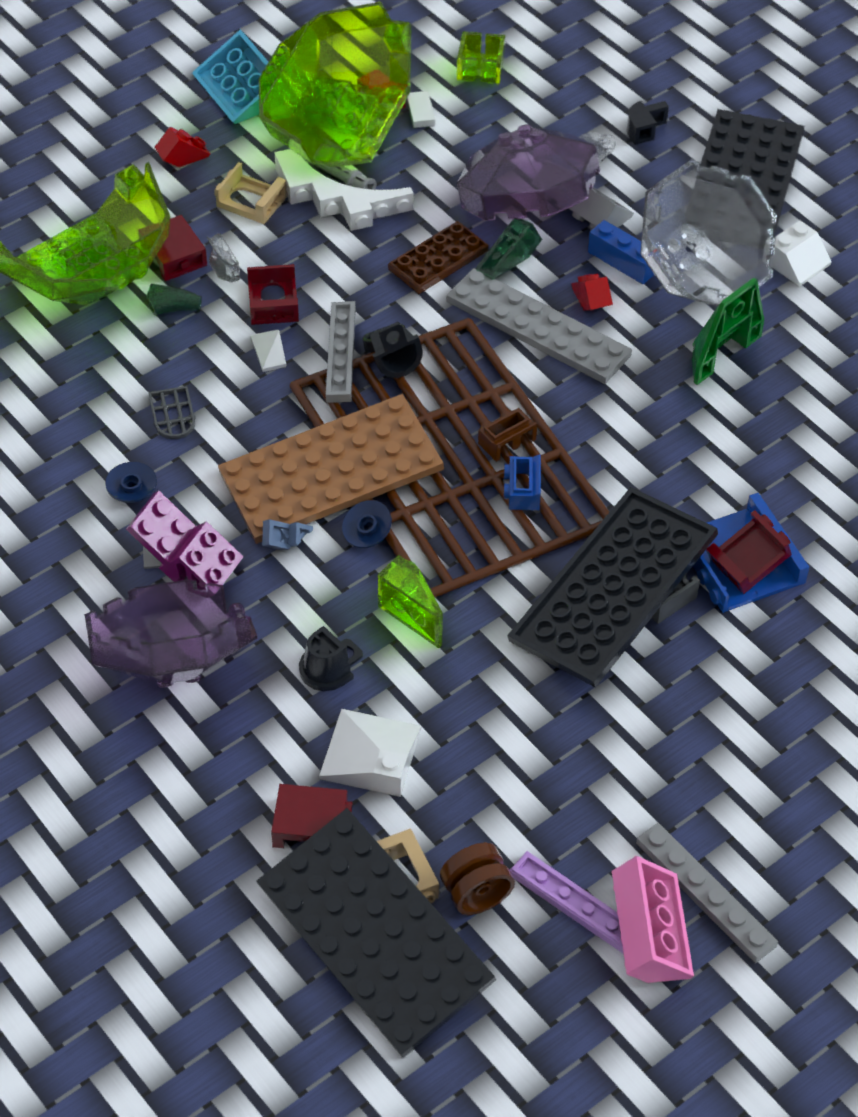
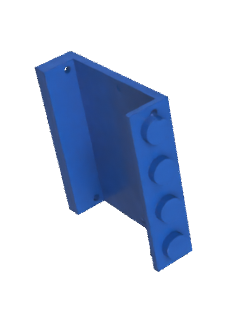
M759 493L749 495L747 509L707 522L718 530V535L712 542L718 547L752 520L750 513L754 510L760 516L765 514L774 525L773 528L778 533L782 531L788 538L789 536ZM790 538L791 543L789 547L792 555L745 594L710 561L706 550L693 565L700 583L706 586L712 602L719 606L722 613L806 583L809 565Z

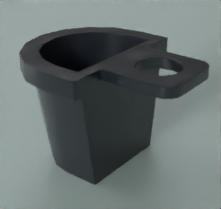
M399 322L369 334L375 353L372 354L375 364L381 373L387 377L400 378L407 376L420 364L423 350L419 336L417 334L413 336Z
M322 626L308 638L305 653L299 661L300 677L312 689L319 691L336 690L354 679L350 666L363 657V651L350 639L339 641L328 629ZM347 648L354 652L351 658H348Z

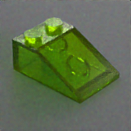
M398 555L378 573V607L437 648H440L442 646L443 612L420 569L412 561H407Z

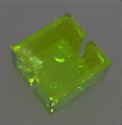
M462 31L457 57V80L476 81V79H480V82L500 84L505 57L506 35L486 33L485 53H481L482 33Z

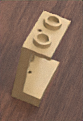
M238 162L228 172L226 178L216 186L214 194L217 207L265 224L286 199L287 184L286 179L278 177L270 185L243 175L242 163ZM237 190H246L262 197L255 204V209L233 201L230 198L231 194Z
M411 828L377 841L393 860L408 855L419 878L416 887L430 903L439 898V882Z

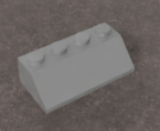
M547 161L532 185L539 189L537 194L547 200L553 198L556 200L555 205L564 211H567L568 208L572 210V216L582 222L586 219L591 222L589 227L592 229L603 220L618 228L634 214V212L567 170Z

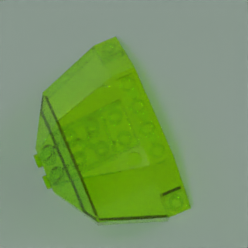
M375 2L320 12L277 46L259 77V118L270 135L314 165L339 167L371 163L410 94L411 23L391 20L382 2Z
M145 163L144 175L134 164L116 173L114 190L97 213L17 257L13 256L0 241V273L52 301L88 305L116 290L124 289L127 284L136 279L143 278L167 239L170 229V214L150 163Z

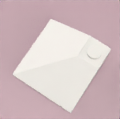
M341 709L319 779L401 797L421 732V726Z

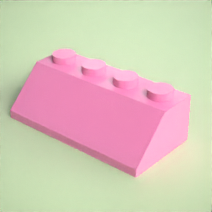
M635 856L612 871L626 973L647 983L691 979L694 977L677 874L639 856Z

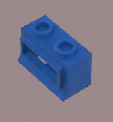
M541 455L534 457L510 456V463L504 465V479H509V484H504V499H509V510H540ZM516 474H529V489L516 488Z

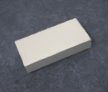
M428 91L406 93L413 128L435 126V116Z

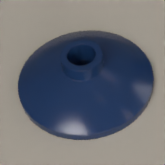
M126 462L117 465L108 473L105 485L108 494L112 498L120 502L134 503L146 499L154 492L157 478L155 472L148 465L140 462Z
M367 500L356 504L347 512L343 520L342 532L345 539L357 548H370L379 544L390 531L392 524L390 511L384 504L374 500Z

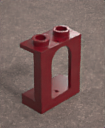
M294 264L247 267L251 325L299 322ZM276 285L284 290L285 299L261 300V291L267 286Z

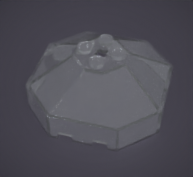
M690 160L645 192L640 254L668 294L718 306L722 300L753 277L758 280L759 287L773 277V268L770 267V260L775 252L776 237L772 236L773 226L777 223V215L750 176L741 174L737 177L729 174V170L716 166L706 168L700 166V162ZM687 244L694 246L693 253L686 251Z

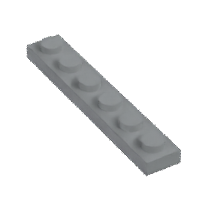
M355 301L331 302L326 403L351 402L356 316Z
M659 823L637 837L636 844L657 865L676 873L679 887L755 963L777 947L778 940Z

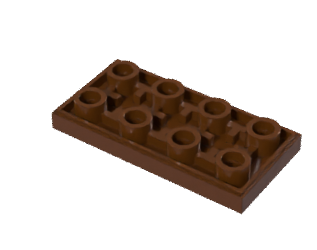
M456 221L389 262L388 270L420 294L488 252L489 245L459 221Z

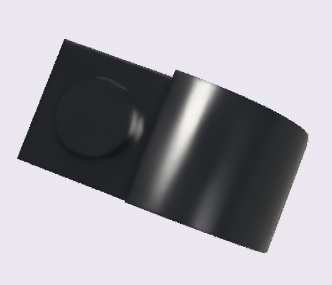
M638 101L630 107L627 134L634 145L654 140L656 126L667 123L669 106L666 101L647 106L642 101Z

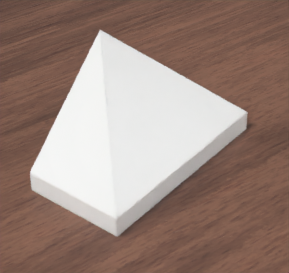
M279 330L251 335V340L263 372L286 367Z

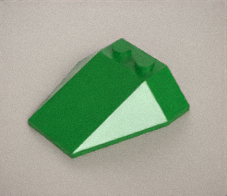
M754 277L719 303L694 340L692 365L693 379L696 385H699L714 373L717 349L727 341L732 339L746 349L762 336L764 315L758 280Z

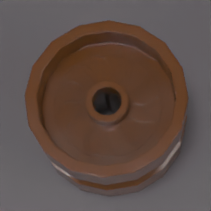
M478 843L460 850L450 857L440 870V879L445 888L451 893V899L455 907L464 915L479 914L495 907L507 898L515 887V879L510 870L503 864L501 854L492 843Z

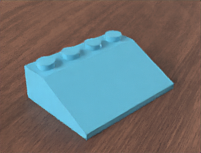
M241 29L192 72L234 124L278 107L294 93L291 87Z

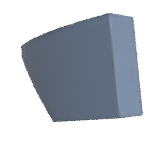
M271 519L263 521L262 546L288 550L291 547L298 546L302 542L301 539L307 533L313 531V526L297 522L288 524Z

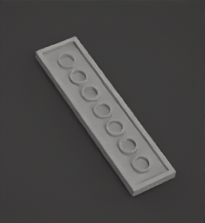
M475 268L446 295V302L603 384H606L632 355L631 348Z

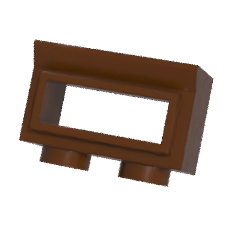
M520 408L513 411L506 410L497 420L493 422L486 421L481 425L478 430V444L497 462L500 460L501 446L506 443L513 450L518 449L521 444V435L526 434L532 442L535 441L537 422L532 421Z

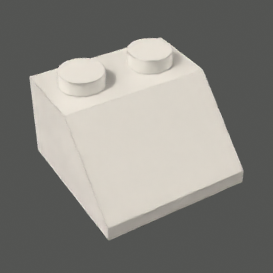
M799 220L768 242L765 263L800 287L830 266L831 259L818 233Z

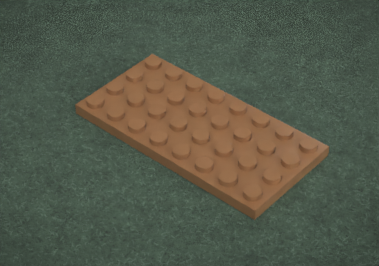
M400 394L218 465V469L257 544L262 542L263 521L271 519L288 524L296 522L308 524L444 470V463L403 394Z

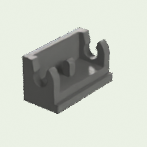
M685 575L653 615L652 619L659 624L695 600L700 580L694 576L688 581Z

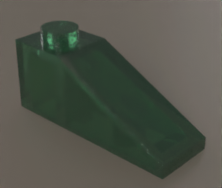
M515 216L475 268L476 271L494 280L529 258L542 241L533 223Z

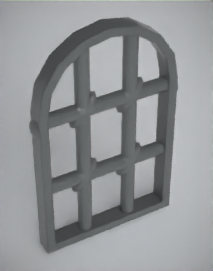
M187 386L148 392L154 426L161 436L168 439H181L192 433L195 428V415ZM186 391L188 401L179 402L178 392ZM174 393L175 402L166 405L164 395ZM160 396L161 406L154 407L152 397ZM189 405L191 416L183 418L181 408L182 406ZM177 407L178 419L169 420L167 410ZM163 409L165 419L164 421L157 422L155 410ZM192 420L190 428L186 430L184 423ZM180 422L182 433L173 434L171 425ZM167 425L168 433L162 431L159 426Z

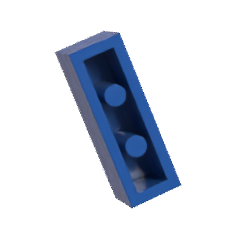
M605 220L589 232L588 253L642 285L658 272L660 252Z

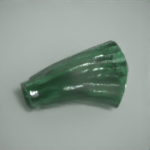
M150 284L147 292V298L149 299L147 305L155 316L170 311L200 310L202 296L184 289Z

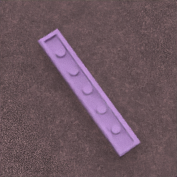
M528 851L510 869L513 878L623 953L619 918L615 910Z

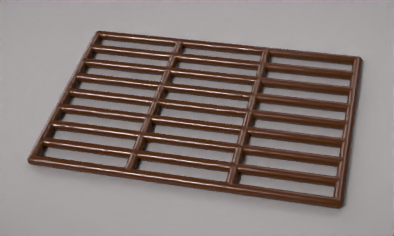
M466 318L419 335L421 345L424 344L462 398L461 401L449 404L421 362L415 371L440 406L439 409L427 412L404 376L393 378L417 413V419L421 426L425 425L464 483V485L451 489L440 471L430 476L441 493L428 498L417 480L411 482L408 486L419 502L409 506L404 505L395 489L385 493L396 510L390 513L392 523L402 519L442 581V584L429 589L390 528L385 539L424 600H431L589 537L603 520L591 525L548 466L547 463L557 459L561 460L602 519L610 512L471 318ZM464 329L469 331L506 384L493 388L455 334L456 332ZM442 337L448 339L484 392L471 396L434 340ZM375 352L353 359V369L359 368L380 401L390 399V396L368 365L375 362L372 355ZM327 369L294 380L289 385L314 427L323 425L324 422L302 388L315 384L326 401V382L324 380L327 379ZM352 382V400L358 409L361 410L369 407ZM510 392L514 394L531 420L537 422V428L553 450L541 455L526 434L521 435V445L530 457L541 455L542 475L580 527L576 531L567 533L541 496L539 511L558 538L545 543L523 510H510L535 546L523 552L480 490L493 484L509 508V499H504V482L502 481L505 480L504 469L495 471L456 414L462 410L469 409L481 426L489 420L478 404L490 400L501 415L509 409L500 396ZM327 403L337 419L346 416L339 403ZM444 417L448 418L487 476L473 480L435 424V420ZM506 444L501 446L500 455L509 464L510 456H513ZM516 474V478L522 487L529 489V477L526 474ZM469 493L472 495L512 556L500 561L498 560L458 500V497ZM445 502L449 503L488 562V566L478 570L474 568L435 506ZM425 510L466 573L465 575L452 579L411 515Z

